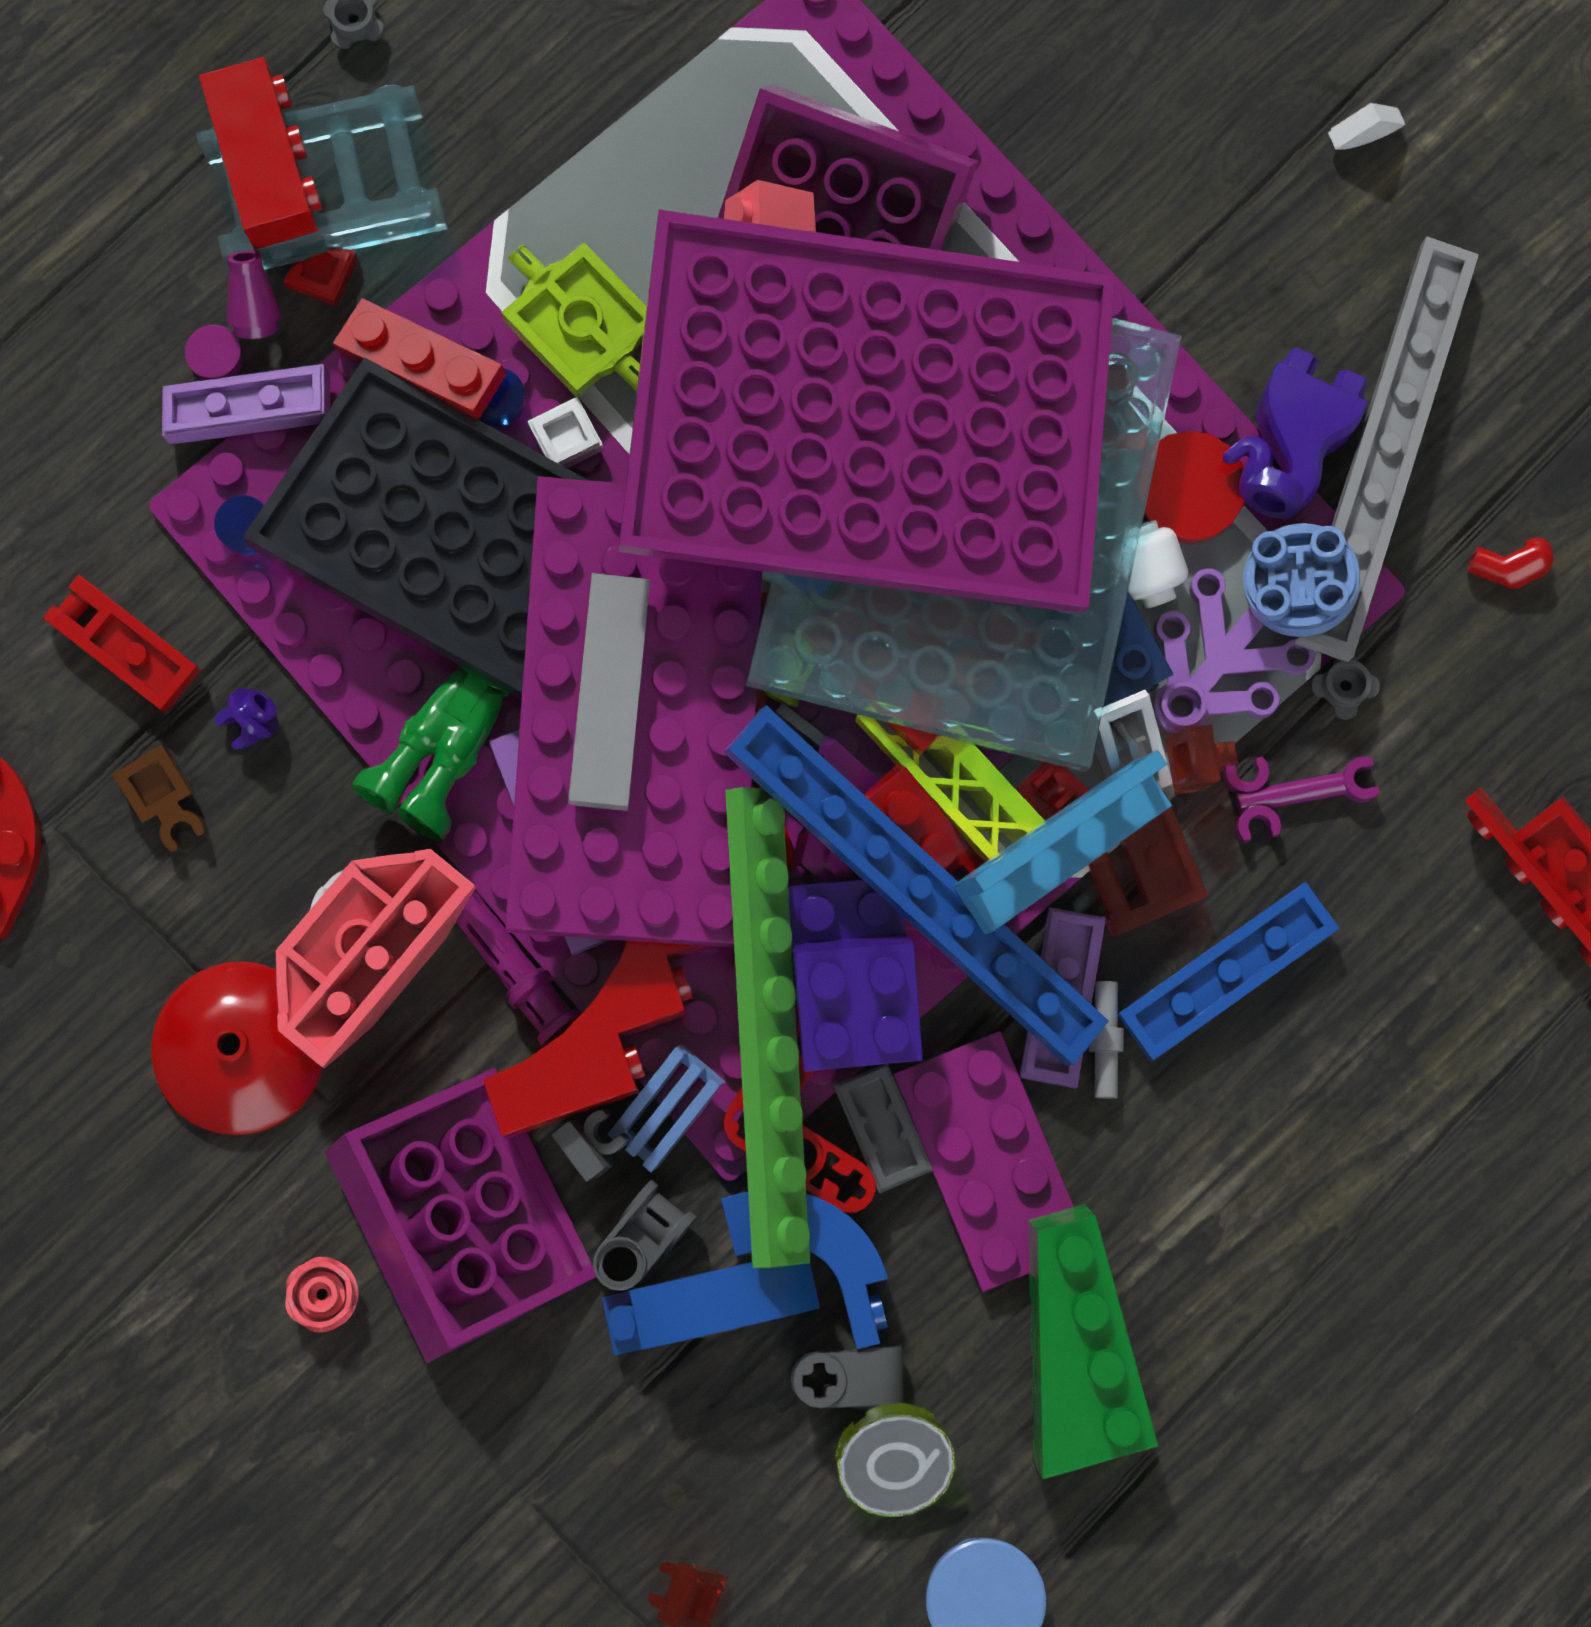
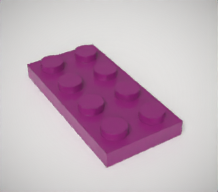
M998 1031L893 1074L896 1085L933 1169L932 1174L981 1292L1029 1273L1028 1220L1074 1207L1003 1036Z

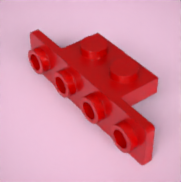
M1481 787L1465 799V802L1471 808L1466 813L1469 821L1485 839L1489 840L1493 836L1508 853L1503 857V860L1509 870L1521 883L1527 884L1531 881L1545 897L1540 902L1544 912L1560 929L1569 926L1583 943L1578 947V951L1585 962L1591 967L1590 827L1565 797L1562 796L1517 831Z

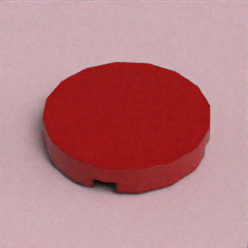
M1191 430L1169 434L1150 446L1138 464L1133 486L1137 511L1145 522L1156 520L1159 528L1167 527L1172 529L1180 543L1195 544L1213 540L1232 525L1244 506L1245 501L1239 493L1240 478L1244 470L1243 463L1240 460L1233 464L1224 463L1222 460L1223 454L1231 447L1212 434Z

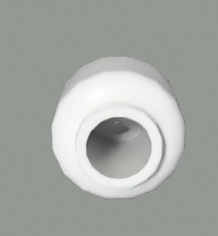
M1156 520L1116 533L1114 535L1116 543L1106 553L1107 561L1113 577L1120 575L1133 601L1141 599L1144 608L1147 609L1177 598L1174 587L1182 584L1187 579L1188 568L1175 532L1167 527L1159 528Z

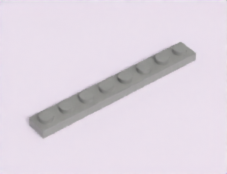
M1427 236L1420 245L1332 523L1333 527L1343 533L1346 542L1351 546L1356 555L1360 571L1359 595L1351 612L1338 625L1321 634L1296 637L1295 644L1346 662H1349L1354 657L1479 254Z

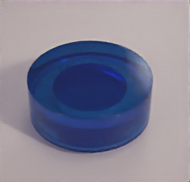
M504 368L507 374L479 418L480 421L489 426L502 427L512 424L522 415L526 406V393L522 381L513 371Z
M246 495L235 496L225 501L217 510L214 519L215 532L223 545L231 552L239 555L258 553L245 546L243 535L264 506L260 500Z

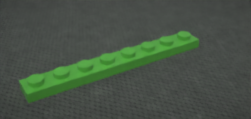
M740 787L725 790L752 1266L753 1268H773L810 1263V1232L807 1216L806 1169L804 1166L802 1132L803 1113L800 1098L799 1050L797 1046L795 988L791 948L792 931L790 928L788 870L784 829L785 814L783 806L763 788Z

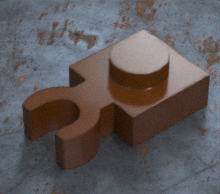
M165 744L159 745L112 774L142 823L158 816L161 821V841L170 851L174 852L182 848L174 834L175 826L181 821L189 823L197 836L207 833V826L203 818L194 811L186 810L181 802L195 792Z

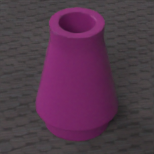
M243 250L230 254L227 258L229 266L227 323L233 326L234 334L240 338L257 339L274 334L279 328L278 320L282 316V311L264 269L261 253L254 250Z

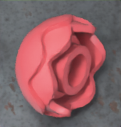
M313 1258L295 1268L286 1281L285 1307L287 1313L295 1322L312 1332H328L348 1321L356 1309L358 1302L357 1281L347 1266L333 1258ZM320 1289L327 1291L328 1295L325 1300H320L317 1296Z

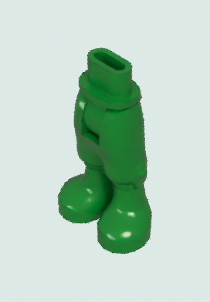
M459 664V668L436 689L419 712L405 721L399 738V746L382 764L362 770L350 786L368 804L382 812L393 814L401 803L409 780L421 761L429 755H434L432 766L419 784L406 797L398 812L401 819L410 828L437 843H443L452 826L451 818L445 806L449 792L456 779L464 777L477 764L478 752L497 720L504 697L510 694Z

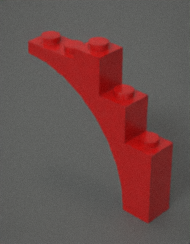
M627 941L619 962L596 999L563 1034L527 1060L483 1080L501 1136L509 1139L640 1093L636 1079L646 1075L635 1043L624 1046L621 1038L687 1016L683 1001L692 999L693 996L682 965L671 969L669 961L711 946Z

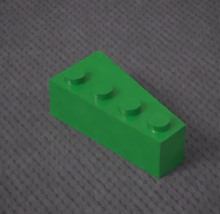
M1083 1204L1028 1220L1029 1288L1032 1315L1030 1341L1033 1360V1463L1042 1479L1158 1447L1096 1215Z

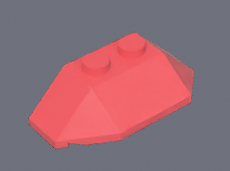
M431 849L351 861L276 950L278 1031L321 1067L326 1068L374 1026L445 941L476 886Z

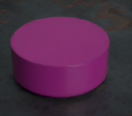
M206 325L197 329L189 337L185 346V358L193 373L200 380L204 381L236 376L243 366L244 351L236 335L231 330L220 325Z

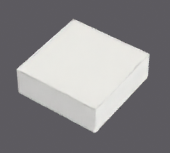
M578 396L527 421L543 455L565 468H569L604 451L603 444Z

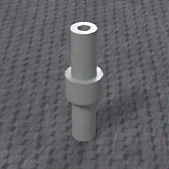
M1099 981L1095 982V1008L1109 1022L1089 1045V1052H1095L1094 1098L1115 1099L1118 1098V1053L1124 1052V1028H1118V982Z

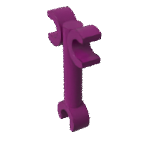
M1263 757L1256 758L1253 761L1255 779L1251 782H1244L1238 777L1234 762L1227 763L1223 771L1224 783L1230 791L1235 793L1237 810L1241 814L1235 824L1236 838L1240 844L1248 843L1251 840L1249 822L1252 819L1262 820L1267 826L1269 839L1276 838L1281 831V822L1276 812L1270 808L1345 795L1350 800L1359 803L1372 800L1380 794L1379 787L1360 788L1354 781V774L1356 771H1363L1373 766V759L1358 757L1349 762L1340 773L1265 787L1263 786L1268 780L1269 768L1268 763Z

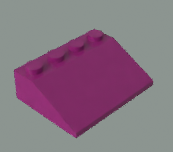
M772 84L759 89L718 218L724 219L725 200L753 182L761 180L812 192L814 195L817 233L945 251L979 161Z
M495 1068L347 1132L325 1151L328 1161L426 1363L505 1325L596 1277L590 1258L528 1133L526 1132L509 1139L501 1136L483 1082L484 1079L497 1074Z

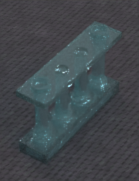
M385 85L377 88L370 95L284 113L288 127L298 125L304 144L331 138L345 203L337 210L319 214L315 211L313 212L319 232L257 250L253 249L243 230L214 126L210 130L196 133L198 144L209 165L223 162L236 224L232 233L218 236L221 254L227 266L228 256L243 250L260 252L264 269L299 262L300 260L304 261L316 254L327 252V249L331 248L354 250L448 229L437 188L426 190L420 187L406 125V121L423 118L414 85L407 87ZM384 126L399 191L392 198L372 202L366 199L352 133ZM299 160L302 176L305 178L302 161Z

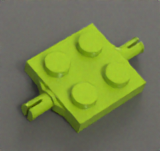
M585 242L563 260L551 263L548 266H544L525 244L518 246V253L514 250L510 254L508 262L529 282L522 295L501 312L502 321L575 397L578 396L579 398L602 377L617 372L637 394L640 364L632 356L637 347L643 342L647 306Z

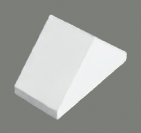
M1146 690L1095 710L1089 716L1084 728L1107 778L1131 761L1156 750L1160 752L1167 763L1150 695ZM1168 764L1153 774L1161 789L1173 784Z

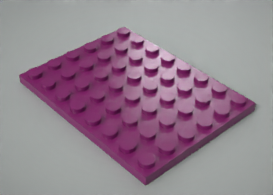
M659 210L618 552L1084 614L1089 608L1116 276Z

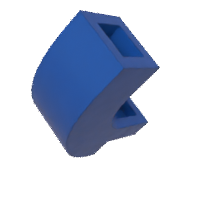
M748 1192L721 1198L735 1256L738 1257L752 1253ZM806 1194L810 1232L809 1250L829 1266L838 1280L855 1347L860 1349L880 1344L877 1331L888 1328L879 1293L868 1296L865 1285L888 1279L884 1264L873 1243L856 1222L834 1205Z
M751 1262L602 1297L614 1356L728 1331L820 1308L810 1263L773 1268H753Z

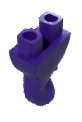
M1297 347L1290 351L1282 363L1277 362L1257 403L1255 417L1263 439L1258 436L1242 438L1229 448L1222 458L1224 463L1233 464L1244 456L1248 457L1240 478L1239 493L1246 504L1255 511L1278 519L1294 517L1309 505L1320 485L1323 458L1330 453L1338 451L1348 443L1360 423L1368 401L1364 399L1367 384L1365 377L1345 370L1338 372L1332 385L1312 376L1319 361L1313 354ZM1273 456L1282 471L1272 468Z

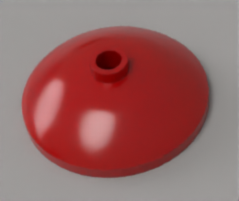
M253 962L218 964L204 969L187 979L172 993L164 1004L156 1021L152 1036L151 1058L156 1081L166 1100L181 1116L191 1123L206 1130L227 1135L259 1133L289 1119L307 1102L315 1090L323 1067L278 1031L277 1014L279 1013L276 969ZM236 1034L240 1039V1048L235 1054L227 1056L222 1051V1042L228 1035Z

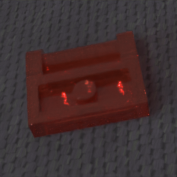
M1172 806L1120 842L1145 901L1144 904L1132 909L1130 908L1107 852L1088 865L1109 914V918L1105 922L1111 936L1122 934L1209 897Z

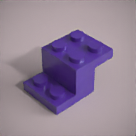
M860 877L788 884L790 928L792 931L795 1004L798 1008L803 1070L814 1071L923 1061L914 943L905 933L904 917Z

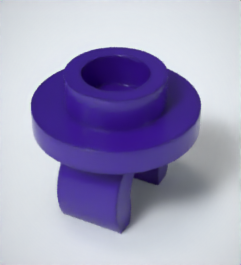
M247 688L236 689L228 698V707L222 709L214 721L218 727L232 724L235 721L241 725L240 736L231 744L234 750L251 747L260 738L270 737L278 729L279 725L276 716L277 710L273 701L263 692Z

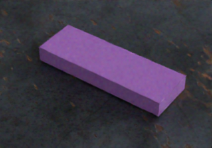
M324 364L163 386L162 436L171 445L320 424L330 409V373Z
M1049 907L1040 958L1092 1004L1106 918ZM1027 1031L1019 1077L1020 1079L1076 1089L1078 1087L1083 1054L1074 1065H1064Z

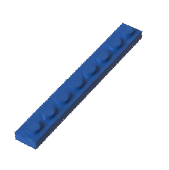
M768 706L761 708L723 751L1064 1065H1074L1109 1022L1106 1017L1005 924L991 933L984 934L952 886L958 881Z

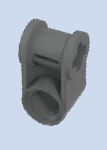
M653 1180L646 1184L620 1217L619 1223L599 1246L594 1255L593 1268L596 1277L604 1287L613 1292H627L641 1284L662 1257H666L697 1218L691 1211L684 1214L658 1193L659 1185ZM647 1210H651L652 1212H654L663 1221H665L669 1225V1227L665 1228L663 1225H661L658 1221H656L652 1216H650L647 1213ZM619 1248L633 1252L638 1262L634 1275L622 1282L608 1278L604 1270V1261L607 1255Z
M868 1346L860 1349L852 1347L849 1350L806 1353L796 1360L791 1369L790 1382L792 1390L801 1401L817 1408L886 1409L904 1407L902 1346ZM820 1362L822 1363L823 1370L833 1374L834 1379L833 1383L823 1386L822 1395L814 1396L813 1388L802 1384L803 1375L812 1374L813 1364Z

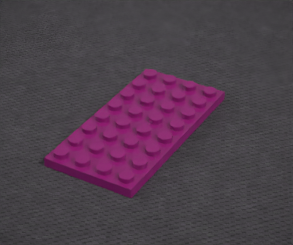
M538 476L505 933L734 948L725 790L740 787L751 788L752 778L723 751L755 716L763 571L618 552L626 483ZM592 573L650 579L627 811L568 805Z

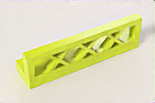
M869 706L857 715L856 723L895 765H904L965 841L985 862L998 854V832L1004 833L1014 843L1045 822L955 723L927 749L929 754L951 776V779L928 777L919 767V755L911 748L910 757L901 748L910 746L900 736L889 735L875 720L878 715ZM940 789H950V800ZM959 790H964L990 818V821L968 820L958 809ZM979 831L990 832L989 842Z

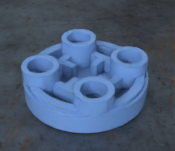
M1301 523L1264 532L1253 542L1252 551L1244 567L1243 585L1246 600L1256 618L1275 632L1294 637H1307L1326 632L1344 620L1357 601L1360 590V571L1356 555L1351 546L1346 542L1343 533L1333 526Z
M970 1538L961 1541L938 1560L931 1571L926 1587V1610L932 1627H1041L1044 1620L1046 1593L1037 1568L1020 1549L999 1539Z

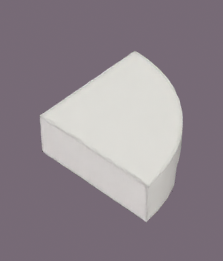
M1370 103L1331 128L1328 134L1335 149H1350L1380 139L1403 127L1405 122L1398 108Z

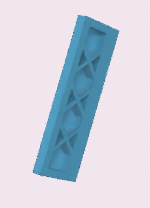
M1158 750L1131 761L952 885L984 934L998 929L1172 806L1153 777V774L1167 765Z

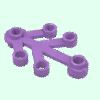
M1211 568L1198 571L1189 585L1190 596L1199 606L1205 657L1204 663L1192 677H1190L1185 640L1190 633V623L1187 617L1178 611H1169L1160 616L1154 628V636L1157 642L1163 646L1164 657L1174 675L1167 678V683L1157 692L1153 703V711L1159 725L1167 732L1175 735H1189L1197 732L1204 726L1209 716L1247 713L1253 718L1264 719L1277 709L1280 702L1279 692L1272 684L1267 682H1257L1250 686L1247 691L1209 692L1223 675L1282 670L1287 675L1300 676L1307 672L1315 659L1314 650L1295 644V639L1288 641L1284 646L1245 649L1264 626L1253 614L1250 607L1226 635L1221 598L1226 587L1225 579L1220 572ZM1201 579L1212 580L1217 586V593L1212 596L1203 595L1198 589V581ZM1167 621L1177 622L1182 628V635L1175 639L1167 637L1163 633L1162 624ZM1290 649L1301 650L1306 658L1305 664L1303 666L1290 664L1286 656L1287 651ZM1257 691L1265 692L1270 697V707L1264 710L1256 708L1251 700L1252 693ZM1175 699L1186 700L1191 706V714L1187 717L1175 715L1171 708L1172 701Z

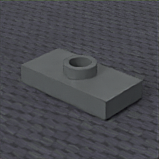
M888 1064L880 1065L833 1085L866 1166L874 1176L878 1194L933 1171Z

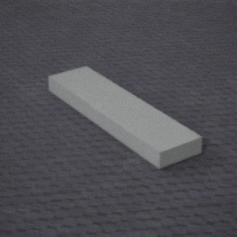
M592 573L568 805L628 810L650 579Z

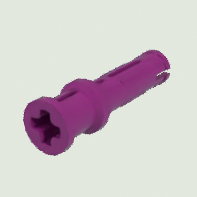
M475 889L456 922L508 989L506 996L508 997L507 1002L513 1009H521L538 1031L537 1041L542 1047H545L563 1034L582 1013L578 1008L570 1009L551 984L553 976L550 972L542 967L536 968L512 936L509 933H505V927L493 915Z

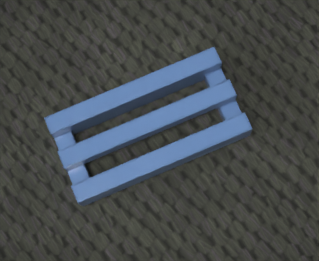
M681 1044L675 1047L608 1135L614 1140L617 1136L626 1133L630 1139L625 1150L633 1157L638 1155L645 1161L643 1166L650 1172H653L665 1160L721 1089L725 1081ZM682 1063L687 1066L688 1070L638 1134L631 1130L633 1125ZM697 1078L702 1079L706 1085L658 1146L653 1149L647 1142Z

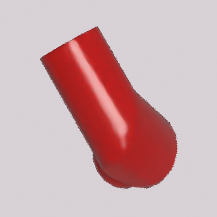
M1531 538L1526 541V546L1506 557L1477 546L1470 559L1467 572L1510 589H1519L1545 576L1551 569L1554 562L1552 546L1543 538Z

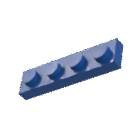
M1304 882L1118 1013V1018L1148 1060L1152 1062L1340 928L1309 885Z

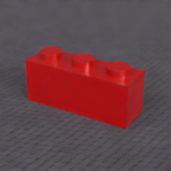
M260 57L199 75L242 227L253 249L257 250L319 232L313 212L321 210L323 207L313 176L306 178L302 176L298 161L306 159L308 156L298 125L291 127L287 125L283 110L292 108L293 105L283 74L272 76L265 57Z

